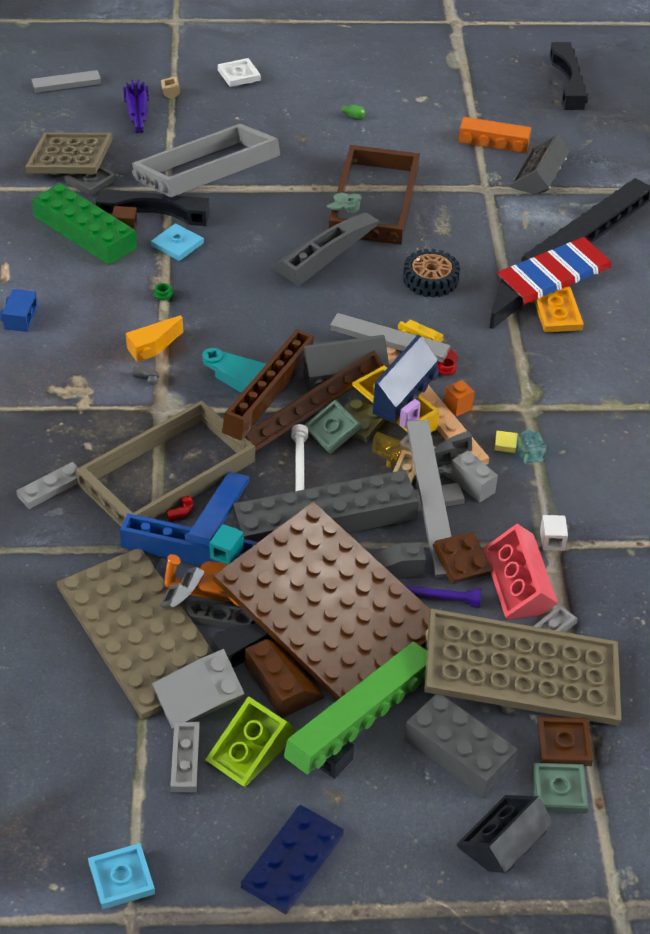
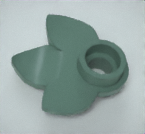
M337 193L333 196L334 202L327 205V208L332 210L345 209L346 212L353 213L360 209L362 197L357 193L351 195Z

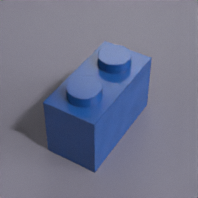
M12 290L10 297L6 298L5 308L0 313V320L3 321L4 329L28 332L38 308L36 291Z

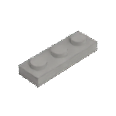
M71 462L16 490L17 497L28 509H31L77 485L76 469L78 467Z
M174 722L171 792H197L200 722Z

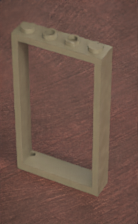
M201 400L76 469L77 483L108 515L122 526L127 513L152 519L160 518L166 514L167 510L180 506L183 496L194 498L223 481L228 472L237 473L254 463L256 449L251 441H248L245 437L242 440H238L223 434L224 418H221L214 412L213 408H210ZM200 422L236 452L233 456L134 513L98 480Z

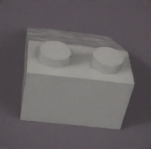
M224 649L207 655L152 683L172 729H174V722H191L239 701L244 695V691Z

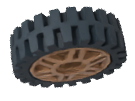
M424 249V252L418 250L417 253H411V256H408L404 262L403 281L407 288L410 287V291L414 292L416 290L417 295L423 293L424 297H427L428 294L431 297H435L436 294L438 297H442L443 293L448 295L458 286L460 277L459 262L455 260L454 256L450 257L449 253L443 254L444 251L439 250V252H436V249H432V251Z

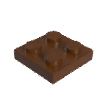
M474 532L436 540L433 543L434 550L451 584L486 576L493 571Z
M538 717L537 728L541 763L584 764V766H592L593 757L588 719Z

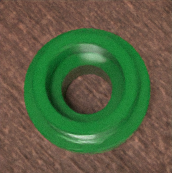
M159 283L155 286L153 295L156 299L164 301L172 297L173 290L169 284Z

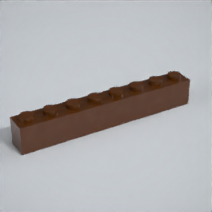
M297 329L227 409L224 414L223 434L238 440H242L304 365V346L313 345V335Z

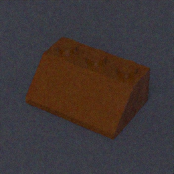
M266 639L245 649L246 669L281 718L324 699V694L307 671L277 642Z

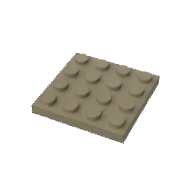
M43 133L25 166L26 173H33L35 175L50 173L52 175L96 174L113 140L112 133Z

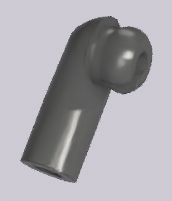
M133 367V377L148 378L147 382L152 385L158 383L160 376L157 371L147 367Z

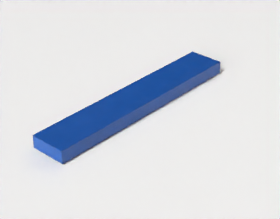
M233 472L227 473L188 533L189 542L209 546V542L232 511L233 503H237L247 487L249 476Z

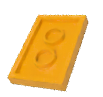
M564 287L561 290L557 289L554 293H549L547 296L534 300L544 332L583 330L584 323L571 287Z

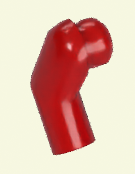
M183 496L181 498L182 504L179 508L167 510L168 521L188 517L195 507L193 498L191 496Z

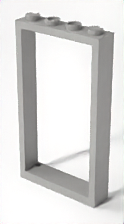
M238 124L132 163V174L135 180L169 197H173L280 156L278 138L243 124ZM237 143L248 146V148L171 177L160 173Z

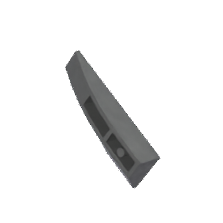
M367 212L351 217L299 245L275 263L272 268L299 287L380 224V221Z

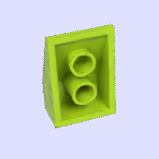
M248 696L205 760L243 787H246L283 751L287 739L295 733L296 729Z

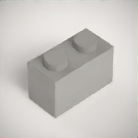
M466 451L452 459L450 478L455 483H459V486L480 503L495 494L498 475L470 451Z

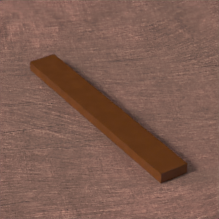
M371 351L255 425L245 435V438L251 441L255 446V451L291 429L294 425L299 424L354 388L352 382L384 366L376 351Z

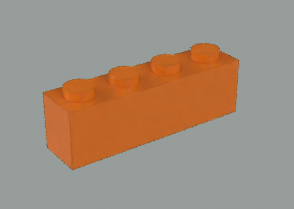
M463 117L458 142L527 153L532 127Z

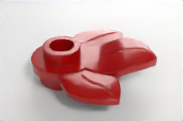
M452 349L449 350L443 363L438 362L437 369H439L440 374L445 376L452 375L457 371L456 362L458 356Z

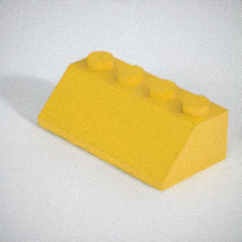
M382 366L352 382V386L373 403L375 381L383 374L387 367ZM419 395L417 400L421 402L420 416L416 421L428 420L432 433L438 429L439 410ZM400 418L396 421L398 425H400Z

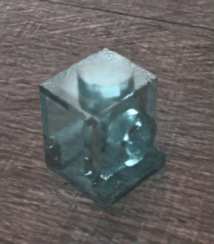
M525 430L518 435L517 448L523 464L543 462L547 446L543 442L540 432Z

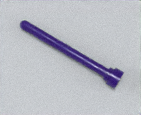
M406 586L415 596L465 601L466 604H471L470 607L480 608L482 589L472 588V591L459 592Z

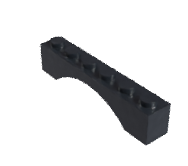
M551 42L549 56L551 64L562 71L569 80L563 89L564 110H584L585 103H588V93H585L586 87L583 84V76L580 75V66L577 65L578 60L575 57V49L572 48L571 42Z
M100 189L96 200V206L109 214L113 213L114 206L136 207L137 213L165 214L175 217L188 225L206 226L210 214L209 198L178 195L169 197L165 194Z

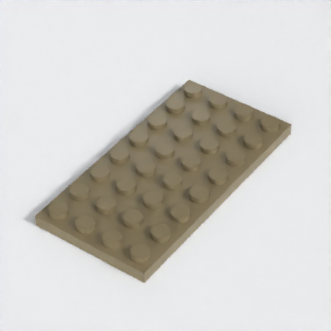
M134 549L57 581V588L141 720L163 711L152 683L214 652L180 603L171 608H162L160 606L168 588H165V581L144 551Z
M431 609L428 622L425 692L569 718H586L592 722L619 726L622 720L618 642Z

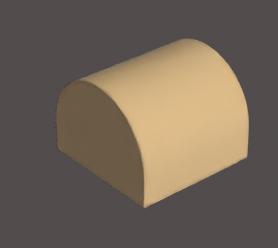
M177 76L161 80L163 93L166 97L175 98L179 95L180 87Z

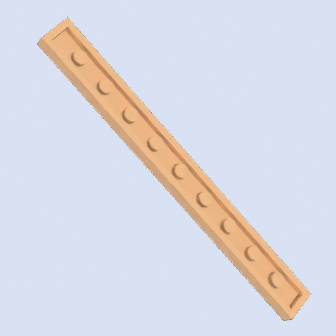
M387 347L389 366L402 353L400 350ZM428 385L426 391L420 395L439 410L438 432L445 440L466 432L467 430ZM472 437V451L470 452L485 465L489 464L488 455Z

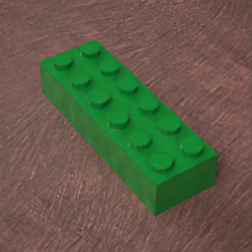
M61 183L32 198L35 218L108 265L137 249L136 230Z

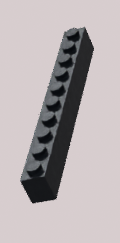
M634 178L619 190L604 198L603 201L594 205L590 210L582 213L577 219L572 220L568 225L559 229L558 232L549 236L545 241L537 244L532 250L524 253L521 262L582 237H585L590 243L594 242L650 202V185Z

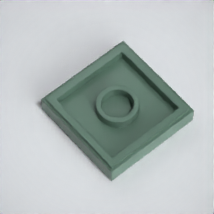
M336 400L305 424L308 428V433L329 454L334 452L362 428L361 424Z
M533 763L534 796H539L548 812H588L584 764Z

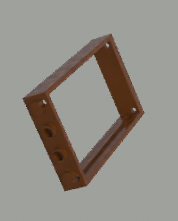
M350 145L337 193L345 192L352 164L410 171L398 226L380 223L361 238L362 240L402 245L419 169L420 153ZM339 210L331 211L329 228L347 220L337 218Z

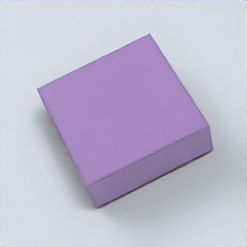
M414 399L401 409L400 426L406 428L408 421L419 419L421 402Z

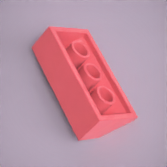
M516 524L483 548L484 554L493 570L491 575L506 619L540 616L558 604L534 534Z

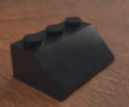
M505 795L457 843V846L487 871L506 873L514 867V863L522 855L529 852L530 846L538 838L546 834L548 827L554 821L539 796Z

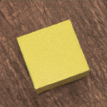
M497 431L494 450L515 453L518 433Z

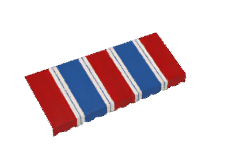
M582 237L496 273L523 298L525 305L527 302H532L535 299H540L542 296H547L549 293H554L557 289L561 290L565 286L568 287L572 283L575 284L579 280L586 279V277L606 271L608 268H612V263L585 237Z

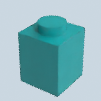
M222 524L209 542L210 558L226 565L233 562L244 548V532Z

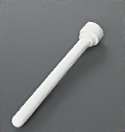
M303 424L294 425L291 429V438L296 442V491L304 490V442L308 439V428Z

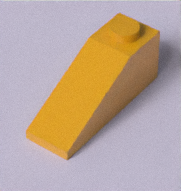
M180 315L127 332V349L135 361L140 362L155 357L183 333V317Z

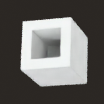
M543 515L540 527L542 550L565 551L568 538L565 516Z

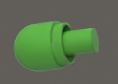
M350 105V107H342V112L347 113L350 118L360 120L365 116V109L362 106Z

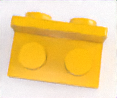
M409 320L407 323L401 321L398 324L399 331L420 335L438 342L443 341L444 334L413 320Z

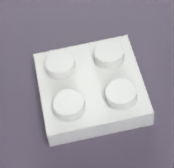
M249 58L218 64V71L229 87L261 81L260 73Z

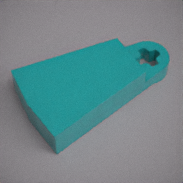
M208 348L202 353L203 364L215 371V377L241 393L266 365V363L222 352L217 348Z

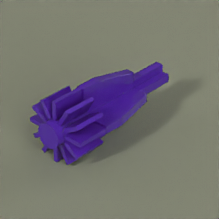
M131 80V85L126 82V87H123L124 102H127V112L131 122L134 123L135 132L143 133L148 111V85L145 86L144 81L140 84L139 80H137V83Z

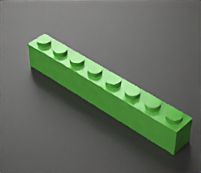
M415 642L409 644L288 738L284 758L307 775L315 768L319 769L327 758L331 755H336L343 745L348 741L352 742L359 732L364 728L368 729L375 719L379 716L383 717L390 707L395 703L399 704L406 694L410 691L414 692L418 688L419 684L425 680L427 651Z

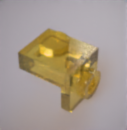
M377 432L373 437L372 452L386 457V467L391 468L394 462L398 461L402 452L400 450V440Z

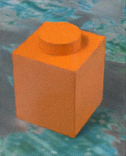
M463 380L445 387L444 404L455 417L472 410L475 391Z

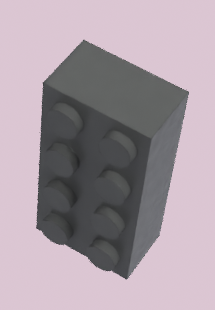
M436 694L406 722L404 740L482 798L515 766L518 751L515 746L443 695Z

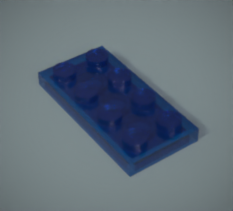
M299 805L241 881V888L286 915L343 837L344 829L306 807Z

